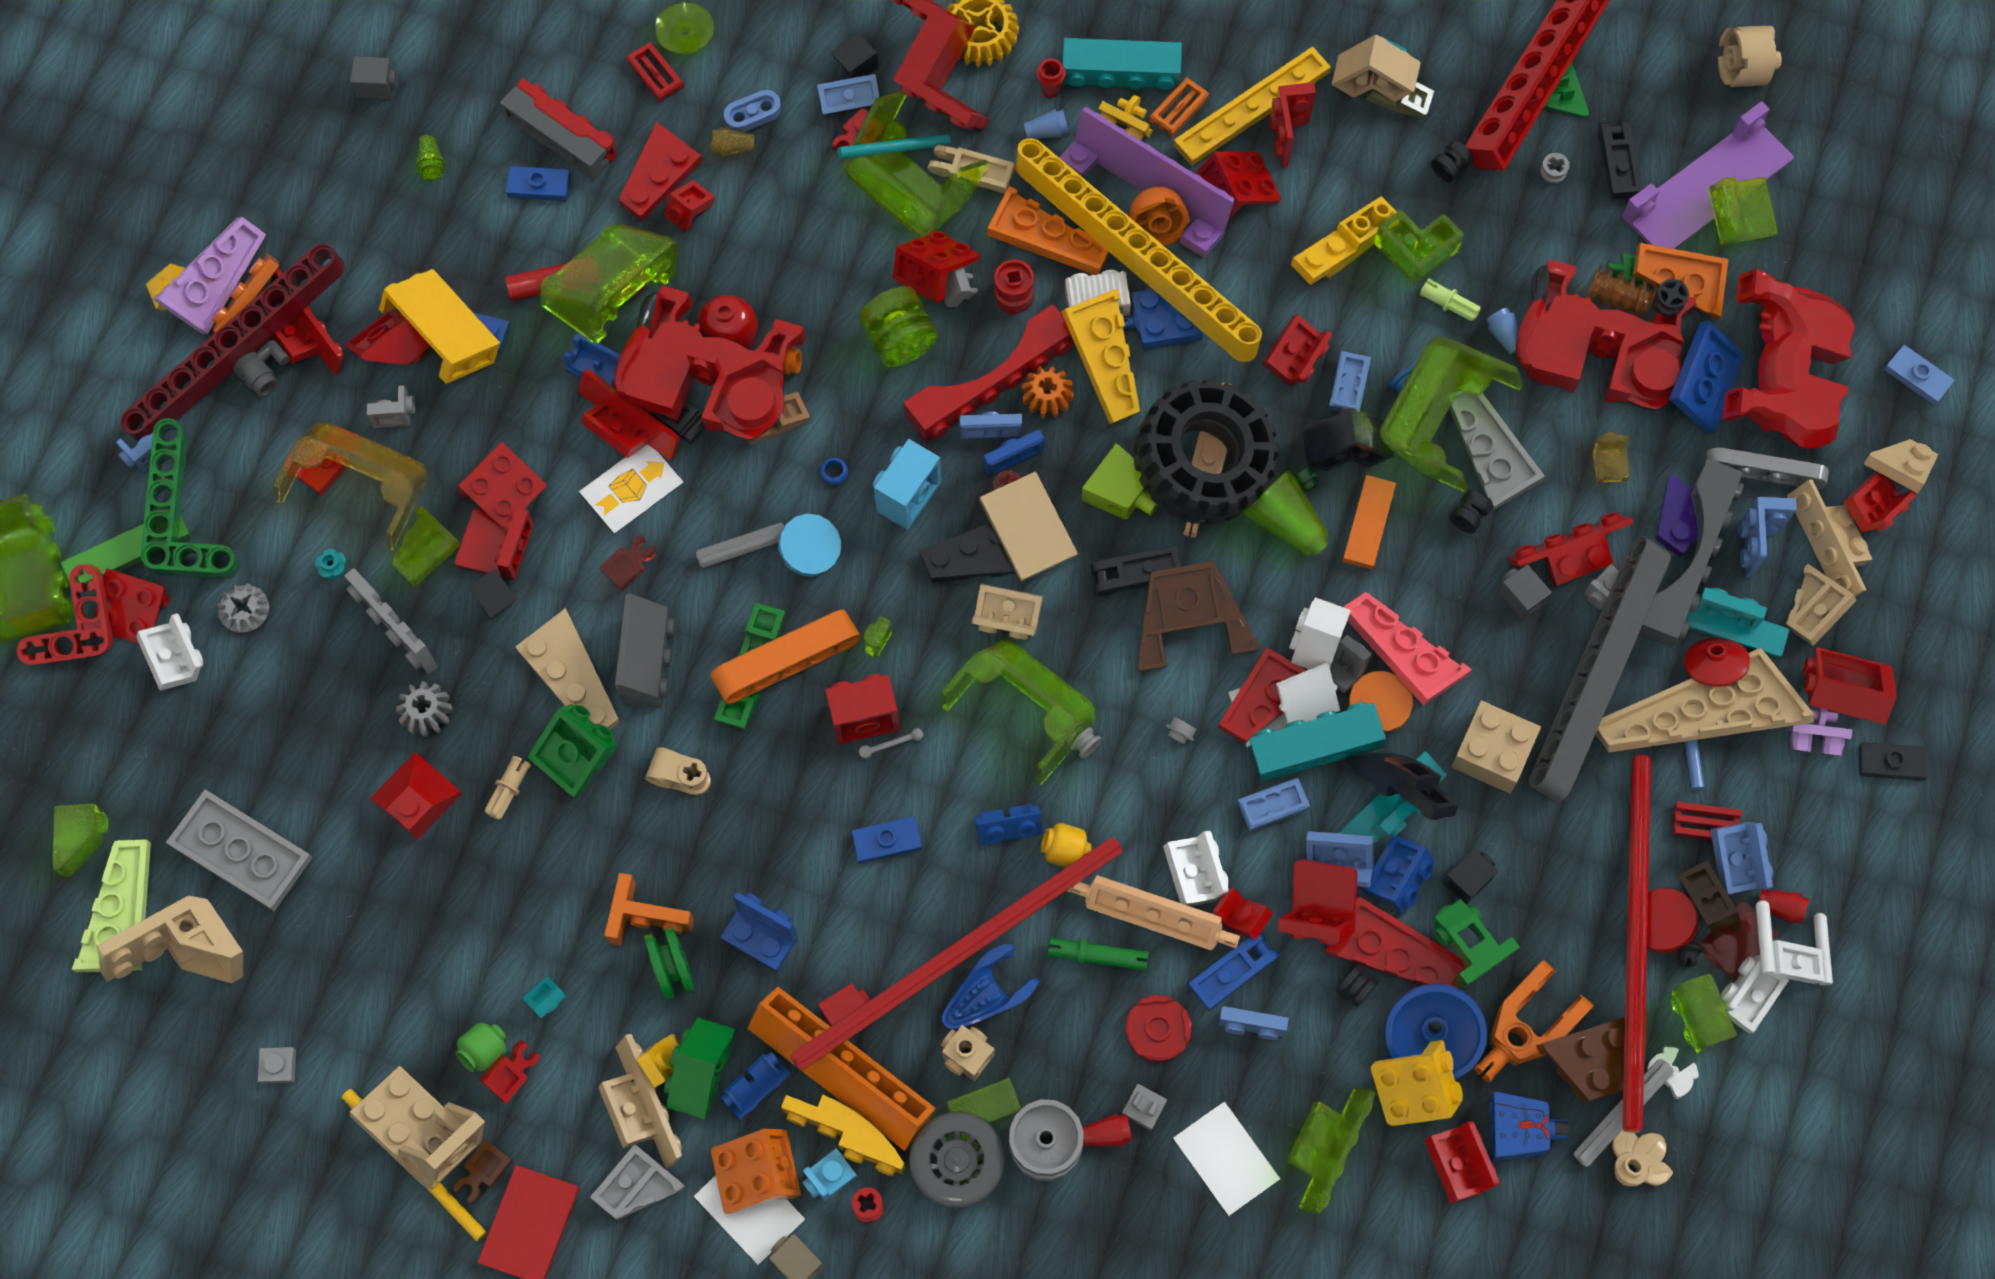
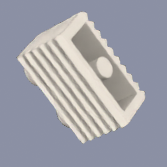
M1106 270L1097 275L1092 274L1088 276L1085 273H1078L1070 278H1066L1065 295L1067 308L1118 288L1120 314L1129 316L1131 303L1126 272L1122 271L1119 273L1116 270Z

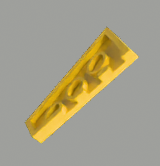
M1118 288L1061 311L1109 424L1140 412L1134 374L1130 370L1129 346L1125 342L1123 331L1125 326L1123 314H1120L1118 303L1120 299Z

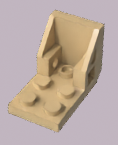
M188 895L97 945L100 972L107 982L115 977L120 979L127 976L133 971L135 966L144 961L151 962L156 960L166 949L169 950L182 970L231 984L243 977V951L208 899Z
M401 1066L396 1068L350 1111V1117L420 1184L431 1190L481 1143L485 1121L474 1111L450 1102L443 1107Z

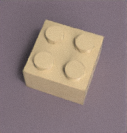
M1481 700L1451 768L1511 794L1518 782L1541 726Z

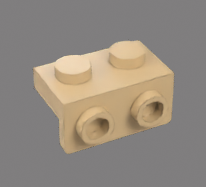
M981 584L972 624L979 625V631L997 633V629L1010 631V637L1027 640L1028 635L1034 636L1037 632L1043 596Z

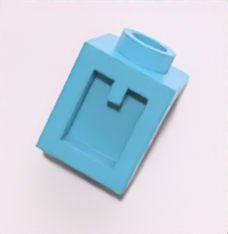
M836 1148L811 1168L808 1166L803 1170L807 1179L802 1183L813 1198L820 1195L826 1202L857 1178V1175Z

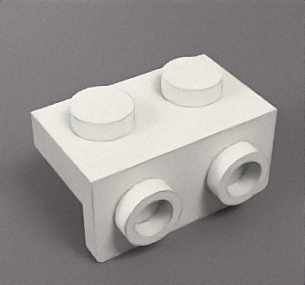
M178 613L171 615L168 624L138 631L136 638L160 691L197 681L200 669L203 667V659L198 649L194 650L190 641V629L186 623H182Z
M1204 831L1196 838L1168 842L1163 846L1181 904L1195 906L1216 902L1229 891L1228 877L1222 869L1218 857L1219 848L1216 841L1213 840L1211 831Z
M1760 955L1749 956L1742 962L1738 968L1740 976L1735 983L1731 982L1722 991L1720 999L1723 1001L1717 1008L1718 1011L1748 1034L1754 1033L1789 981L1786 978L1762 974Z

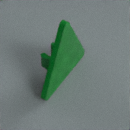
M1571 63L1544 108L1587 118L1589 110L1573 63Z

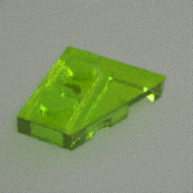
M421 505L415 512L417 519L412 530L406 531L402 539V546L397 550L391 562L393 567L413 587L420 583L461 546L459 541Z

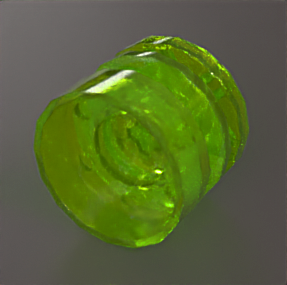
M910 286L892 288L879 294L862 308L858 316L859 323L864 332L873 341V348L879 353L882 364L895 367L917 359L926 353L939 337L936 326L932 324L930 316L924 312L923 303L916 291Z

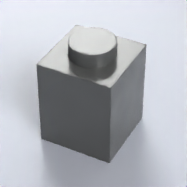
M354 56L350 83L357 98L392 99L393 88L398 86V71L393 69L390 58Z
M1528 564L1520 570L1515 567L1506 573L1501 579L1503 583L1498 592L1522 621L1547 604L1552 594Z

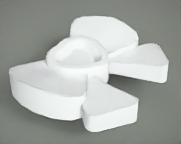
M1664 1047L1662 1053L1657 1054L1648 1062L1645 1072L1658 1059L1666 1061L1673 1068L1674 1072L1664 1084L1670 1087L1673 1097L1679 1099L1690 1091L1693 1080L1699 1077L1697 1066L1695 1063H1692L1679 1072L1678 1067L1672 1066L1679 1049Z

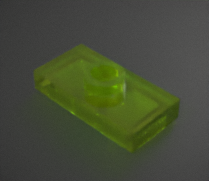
M1010 1078L947 1101L950 1112L970 1113L982 1118L987 1123L1021 1110Z

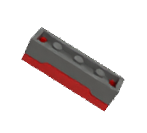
M522 78L517 86L500 102L505 119L594 181L610 165V162L612 163L617 157L615 141L609 133L604 130L598 131L592 127V124L586 117L581 114L577 116L572 113L563 101L552 99L537 83L531 84Z

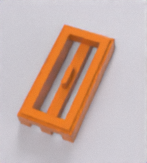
M1186 77L1150 115L1149 122L1153 125L1155 123L1158 124V128L1161 131L1166 130L1168 136L1173 138L1209 99L1210 93ZM1188 88L1192 89L1170 114L1163 119V114ZM1197 94H1199V96L1195 99V101H1194V102L1182 113V115L1171 125L1170 123H1171V122L1183 111V109L1197 96Z

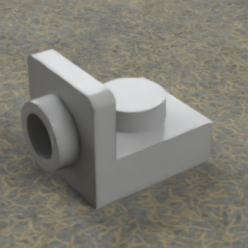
M398 386V402L380 400L377 403L367 404V416L373 428L410 426V414H415L414 396H409L405 386Z
M1611 564L1597 579H1594L1589 584L1584 593L1588 597L1589 602L1599 610L1603 609L1619 572Z

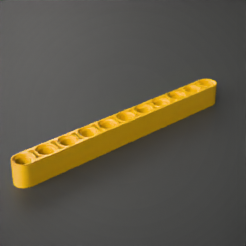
M1032 138L1024 139L1018 144L1015 163L1018 175L1234 359L1240 362H1249L1256 357L1262 336L1261 329L1257 324L1044 144Z

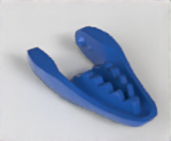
M1004 944L993 948L974 966L943 1012L942 1022L947 1028L958 1029L962 1025L968 1026L1013 1008L1024 1002L1037 988L1041 981L1037 977L1029 978L1026 980V984L1020 987L1013 996H1008L994 980L992 975L993 968L1004 959L1013 956L1015 951L1013 944Z

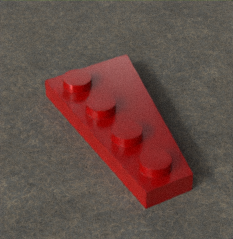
M1360 896L1356 900L1355 933L1342 940L1339 944L1328 945L1324 952L1325 954L1420 985L1446 984L1458 988L1453 979L1465 970L1464 963L1460 957Z

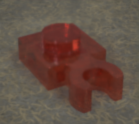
M639 535L633 540L632 548L629 551L621 546L599 567L600 571L622 592L645 571L641 562L651 560L657 553L654 545L646 551L639 549L646 542L643 535Z

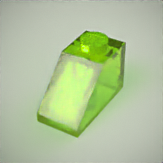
M94 803L54 806L53 870L63 878L70 877L103 844V833L107 832L108 819L106 814Z

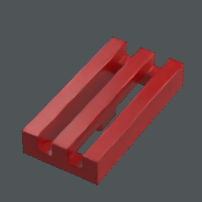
M651 42L626 56L628 64L659 103L665 100V96L671 97L674 95L676 89L679 91L684 89L681 79ZM649 52V54L653 57V59L657 62V64L661 67V69L672 81L671 84H668L666 82V80L662 77V75L646 57L645 53ZM637 58L641 60L663 89L660 90L638 63Z
M1676 802L1674 805L1673 836L1712 841L1711 831L1681 827V823L1717 828L1741 823L1742 810ZM1681 812L1732 819V821L1681 815Z

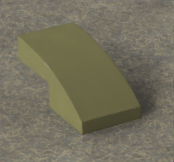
M1416 82L1414 93L1394 102L1372 88L1367 92L1365 100L1395 112L1424 118L1427 116L1434 90Z

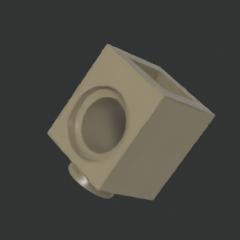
M795 1234L789 1239L783 1236L770 1250L773 1253L769 1258L770 1261L787 1279H813L824 1268L823 1263Z

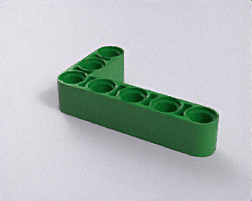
M170 418L162 419L155 425L153 430L141 560L153 573L158 575L217 579L231 578L238 572L240 564L237 556L230 548L224 545L178 542L188 438L186 432L177 421ZM170 430L178 431L177 437L173 441H164L163 438L166 432ZM165 461H175L174 468L171 471L161 472V465ZM167 490L172 492L169 501L165 503L158 502L157 498L161 492ZM167 521L169 523L168 529L161 534L155 533L154 529L157 523ZM165 552L166 557L162 563L152 564L151 559L155 553ZM198 554V560L195 565L190 567L184 566L183 561L187 555ZM230 556V562L227 567L222 569L216 568L215 563L219 557Z

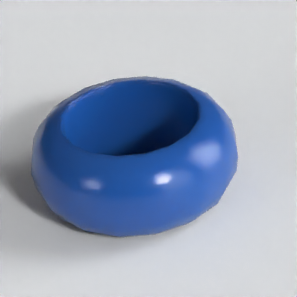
M829 458L822 463L820 476L827 484L838 485L846 480L848 467L842 459ZM832 465L840 466L843 470L840 476L833 478L829 477L825 472Z

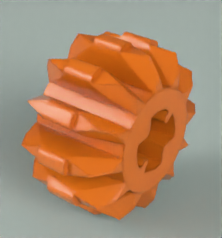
M1052 365L1049 368V372H1045L1041 366L1037 369V375L1029 372L1027 382L1022 384V392L1024 393L1022 401L1024 405H1030L1029 411L1031 414L1040 411V417L1044 419L1046 413L1051 412L1052 416L1056 419L1058 409L1064 412L1068 410V402H1072L1074 393L1071 391L1073 383L1071 380H1065L1066 373L1064 370L1055 374V368ZM1049 390L1050 394H1045V391Z

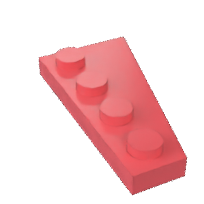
M1367 592L1344 606V608L1351 610L1347 621L1423 706L1467 677L1472 669L1464 663L1460 666L1449 658L1450 653L1441 646L1436 648L1422 638L1423 633L1414 626L1410 628L1398 620L1399 616Z

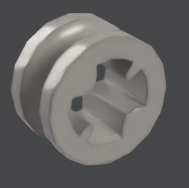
M1560 153L1548 154L1540 168L1542 178L1549 183L1556 184L1562 182L1569 170V161ZM1550 165L1553 167L1559 166L1560 171L1558 172L1556 169L1550 170L1549 167Z
M1091 727L1084 730L1071 745L1072 750H1079V756L1082 759L1089 756L1102 741L1099 735L1094 736V730Z

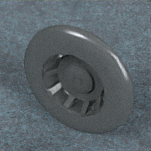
M965 1112L945 1113L927 1122L917 1133L911 1146L909 1158L911 1174L919 1190L933 1202L954 1208L971 1206L985 1199L999 1183L1005 1162L1003 1145L996 1131L982 1118ZM955 1135V1140L949 1142L946 1140V1137ZM961 1135L970 1137L968 1142L960 1140ZM941 1142L943 1144L939 1151L934 1149ZM975 1142L981 1147L978 1151H975L973 1148ZM931 1156L937 1157V1164H931ZM984 1156V1163L978 1164V1158ZM939 1170L942 1176L937 1178L933 1172ZM975 1171H979V1175L974 1179L972 1175ZM950 1180L954 1182V1185H948L945 1182ZM968 1180V1184L960 1186V1182Z

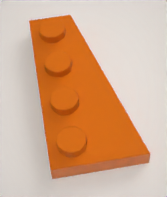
M1010 185L987 228L986 236L1093 275L1100 274L1109 255V251L1080 228L1073 229L1064 223L1065 219L1057 214L1053 216L1040 209L1039 203L1031 198L1028 201L1018 195V190Z

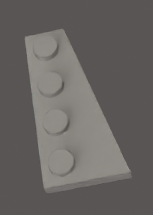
M1473 380L1447 395L1446 402L1485 496L1492 505V511L1543 481L1544 474Z
M355 568L345 574L344 577L350 585L346 588L348 593L357 603L362 600L369 608L365 612L377 626L382 622L387 627L388 631L385 632V635L395 647L402 645L408 651L404 656L416 670L422 667L428 675L438 666L426 645L416 638L404 621L401 622L393 609L386 602L382 603L380 601L382 599Z

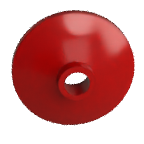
M1713 637L1693 644L1685 654L1684 666L1688 675L1698 683L1713 687L1728 686L1738 682L1747 674L1750 668V656L1747 650L1738 642Z

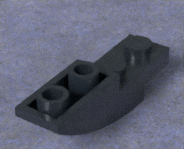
M1390 752L1346 756L1345 763L1354 769L1358 776L1366 779L1373 785L1378 793L1385 796L1400 794L1402 799L1410 802L1421 811L1424 817L1430 820H1438L1456 815L1459 804L1438 788L1441 775L1423 763L1410 757Z

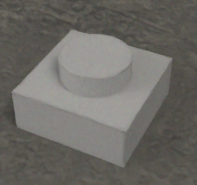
M293 1047L260 1048L258 1082L260 1084L295 1083L296 1049Z

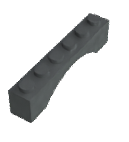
M1706 459L1690 495L1698 525L1697 545L1693 560L1685 573L1676 582L1655 595L1639 635L1671 648L1677 639L1684 640L1690 626V622L1685 621L1689 611L1694 612L1701 598V594L1696 593L1700 583L1705 585L1712 569L1707 563L1711 555L1716 557L1723 539L1718 538L1721 528L1727 529L1734 512L1730 511L1729 507L1732 501H1738L1744 488V484L1739 483L1743 474L1742 471L1711 459Z

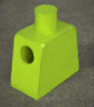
M1117 443L1082 487L1081 500L1122 519H1128L1136 508H1139L1149 516L1158 508V505L1151 499L1152 495L1148 493L1149 489L1145 490L1139 481L1141 472L1135 470L1134 458Z

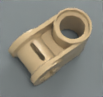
M663 747L656 748L645 777L648 782L656 786L678 790L695 796L704 794L711 785L710 775L701 760Z

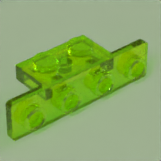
M1354 1088L1342 1115L1322 1102H1314L1286 1161L1312 1178L1299 1205V1209L1302 1211L1320 1214L1328 1205L1331 1198L1330 1193L1336 1179L1343 1173L1345 1168L1344 1162L1348 1153L1358 1140L1359 1129L1364 1119L1372 1110V1101L1376 1093L1371 1089Z

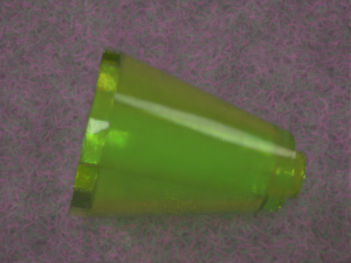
M1289 470L1281 475L1258 500L1243 512L1247 518L1306 556L1311 552L1317 556L1329 544L1325 539L1329 535L1327 529Z

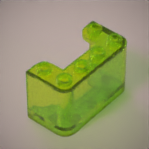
M27 493L0 501V644L69 624L71 622L70 616L75 615L72 602L69 597L66 598L64 588L68 587L66 575L62 569H59L58 560L62 559L58 544L53 542L51 533L55 532L53 520L49 514L44 515L41 504L39 502L35 503Z

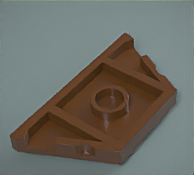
M1645 1010V1047H1646L1647 1012H1646V1010ZM1625 1017L1536 1045L1541 1055L1547 1054L1557 1066L1555 1071L1564 1081L1571 1085L1572 1091L1582 1102L1591 1101L1623 1090Z

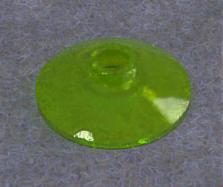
M678 2L668 6L660 13L656 21L655 31L658 41L667 50L677 54H691L701 50L710 42L714 33V23L712 16L703 6L693 2ZM686 31L690 32L689 34H685V35L682 34L683 32H686Z

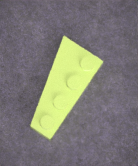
M148 840L114 841L101 880L103 884L91 910L93 911L88 930L85 929L81 940L83 945L78 959L75 958L72 967L74 972H100L97 945L146 919L151 843ZM142 963L135 966L133 971L142 970Z

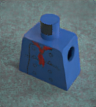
M1494 1092L1489 1097L1491 1162L1543 1156L1550 1151V1139H1568V1120L1549 1119V1104L1547 1102L1501 1092Z

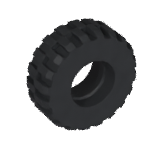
M1204 379L1201 384H1197V381L1192 380L1184 382L1180 389L1172 387L1164 393L1161 399L1155 401L1138 428L1139 433L1135 438L1133 449L1137 452L1134 458L1135 470L1141 472L1139 481L1145 490L1149 489L1152 494L1151 499L1158 506L1162 504L1168 509L1167 513L1176 518L1180 515L1186 517L1187 522L1198 524L1200 520H1205L1208 525L1219 524L1223 518L1227 521L1239 517L1243 511H1248L1268 488L1270 480L1276 473L1278 465L1275 460L1279 456V444L1274 442V438L1277 435L1275 427L1272 423H1268L1266 419L1268 414L1262 406L1258 407L1252 401L1254 398L1248 393L1242 394L1235 390L1236 386L1228 383L1220 385L1216 384L1215 380ZM1190 431H1204L1217 437L1229 452L1231 469L1225 473L1212 474L1201 471L1193 466L1183 453L1181 435Z

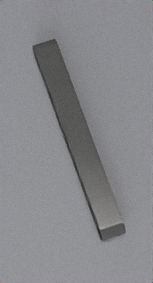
M1646 536L1638 537L1628 549L1531 772L1529 786L1556 803L1565 800L1574 785L1671 559L1670 552Z

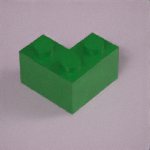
M701 1018L696 1019L691 1029H685L680 1047L675 1046L670 1058L669 1065L673 1066L674 1069L673 1074H669L664 1088V1093L669 1094L666 1108L705 1119L715 1101L720 1073L730 1057L735 1029Z

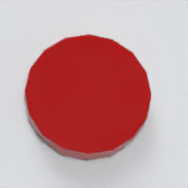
M1658 888L1648 892V950L1656 953H1673L1693 940L1698 930L1699 916L1693 902L1683 892L1672 888Z
M1153 995L1142 998L1130 1010L1126 1018L1125 1035L1129 1046L1138 1056L1150 1062L1162 1063L1175 1059L1185 1050L1191 1038L1192 1024L1188 1012L1174 999L1168 996Z

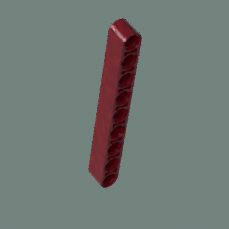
M317 244L128 408L120 420L122 429L139 442L144 436L153 433L155 425L160 420L170 418L177 421L233 372L236 362L241 357L258 350L339 279L345 270L343 259L328 244ZM327 259H331L327 265L322 266ZM307 279L304 285L299 286L303 280ZM284 299V302L280 306L276 307L277 303L280 300ZM261 319L260 323L253 327L254 323ZM237 340V343L230 348L231 343ZM214 360L213 364L207 368L208 363ZM190 381L188 387L183 389L185 383ZM167 401L165 407L160 409L161 405ZM141 422H143V425L141 426V428H139L138 430H136V429H137V426H138Z

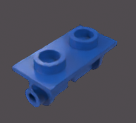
M1028 803L1027 805L1009 808L1010 817H1004L1003 809L980 812V816L974 817L979 845L996 844L1001 841L1029 838L1034 835L1043 834L1039 806H1032L1031 803Z
M769 1052L767 1055L763 1053L760 1058L746 1069L752 1076L749 1082L740 1075L723 1089L725 1093L720 1098L739 1119L753 1111L764 1097L772 1090L777 1089L783 1080L791 1074L779 1063V1060L772 1052Z

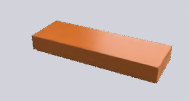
M1366 475L1342 562L1373 570L1396 487L1395 482Z

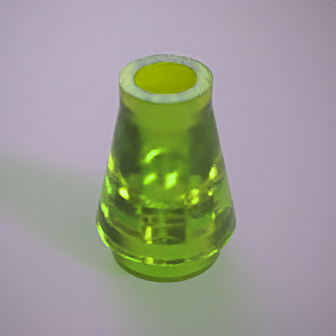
M423 135L418 140L416 171L425 180H436L442 177L446 164L437 146L436 138L432 135Z

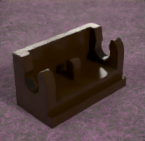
M1708 861L1678 874L1680 882L1714 937L1720 938V930L1729 925L1734 933L1742 929L1739 912Z

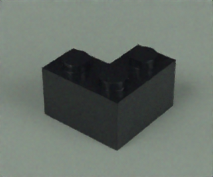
M1354 408L1342 409L1338 412V415L1329 419L1319 420L1314 423V426L1302 431L1307 465L1324 471H1329L1349 461L1372 467L1394 457L1389 422L1378 419L1373 415L1356 411Z

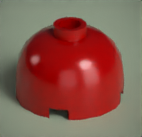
M735 295L714 297L703 305L698 315L699 332L702 337H722L736 342L748 350L756 341L755 337L759 326L757 317L752 306Z

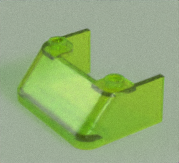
M904 91L876 98L852 145L907 139L906 129L895 119L907 94ZM903 152L846 158L844 160V171L852 182L912 233L923 237L930 235L933 231H937L970 200L989 162L982 160L960 167L954 176L949 177L945 181L943 186Z
M1447 337L1433 338L1424 348L1381 427L1380 435L1383 443L1421 473L1465 492L1468 486L1461 470L1446 464V455L1443 449L1431 443V440L1458 391L1468 395H1479L1488 388L1492 379L1521 390L1523 384L1518 368Z
M1001 640L976 652L941 691L942 708L948 711L974 680L988 683L995 680L999 675L1003 676L1049 712L1044 719V731L1056 744L1037 765L1036 781L1042 785L1071 751V745L1084 730L1093 725L1095 707L1091 701L1017 644L1009 640Z

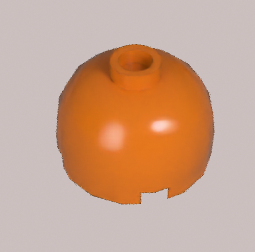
M1154 186L1140 192L1132 201L1128 214L1132 220L1163 246L1179 240L1185 232L1184 228L1187 226V223L1188 225L1190 223L1188 210L1183 198L1174 190L1164 186Z

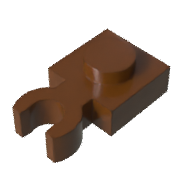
M485 1139L464 1165V1168L471 1173L468 1177L459 1179L455 1183L453 1190L459 1194L465 1186H471L472 1194L467 1198V1201L474 1204L481 1196L482 1185L485 1183L492 1189L514 1161Z

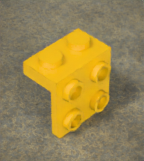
M1443 1040L1431 1041L1420 1055L1375 1061L1371 1066V1072L1385 1119L1389 1125L1396 1126L1451 1118L1463 1099L1460 1083L1455 1081L1452 1071L1453 1058L1450 1051H1446Z

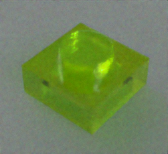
M880 616L876 624L871 623L863 636L866 653L875 658H878L893 633L890 620Z

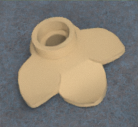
M1622 1129L1613 1139L1612 1149L1617 1157L1614 1164L1615 1176L1623 1185L1639 1186L1645 1182L1650 1185L1659 1186L1667 1182L1672 1176L1673 1171L1662 1162L1667 1149L1662 1135L1648 1133L1638 1138L1635 1133L1625 1132ZM1628 1164L1633 1166L1636 1172L1631 1171Z

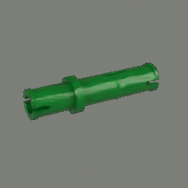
M1050 936L1049 946L1060 949L1049 947L1048 958L1077 961L1076 964L1082 965L1084 962L1146 972L1147 962L1137 961L1136 959L1147 961L1149 951L1087 943L1086 939L1074 941Z

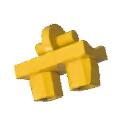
M1133 95L1129 101L1123 98L1118 100L1117 106L1125 109V111L1102 101L1098 108L1105 119L1116 126L1120 124L1126 127V131L1141 141L1144 137L1149 139L1153 131L1149 128L1150 125L1134 117V115L1144 118L1147 110L1139 107L1141 98Z

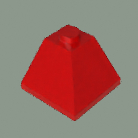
M394 309L384 313L343 345L349 352L363 360L400 365L416 363L425 355L424 351L430 347L410 322Z
M415 752L377 790L370 800L415 840H418L462 795V792Z

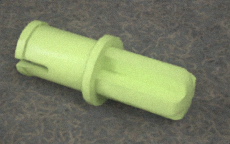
M1430 278L1420 292V296L1442 306L1443 311L1446 312L1449 309L1470 321H1474L1480 312V306L1459 296L1456 289L1451 291Z

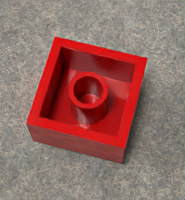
M872 674L864 677L863 681L851 684L849 681H842L833 684L829 689H825L837 745L900 731L898 710L889 675Z

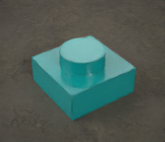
M547 976L522 999L542 1018L545 1014L554 1011L566 995Z

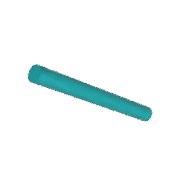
M949 134L843 146L837 148V155L839 159L935 148V146L940 144L949 146L951 139Z

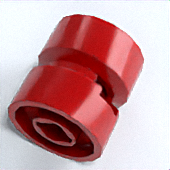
M1017 259L1003 262L997 267L994 274L995 302L1006 313H1022L1031 306L1033 301V271L1028 264Z

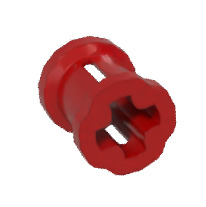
M862 1188L854 1194L852 1207L860 1221L869 1223L877 1221L882 1216L884 1211L882 1198L875 1189ZM873 1198L876 1209L874 1211L867 1209L865 1213L862 1212L863 1208L860 1202L862 1200L868 1202Z

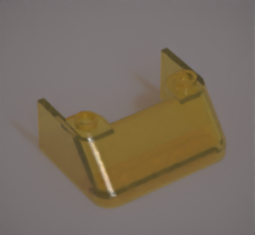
M320 422L315 424L295 442L273 485L276 502L283 504L301 467L314 468L320 465L326 457L382 481V497L387 503L398 507L386 532L387 549L393 551L426 484L427 471L425 466L416 459L331 423Z

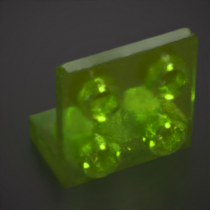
M1735 176L1727 177L1708 187L1721 246L1773 237L1778 234L1764 177L1736 181Z

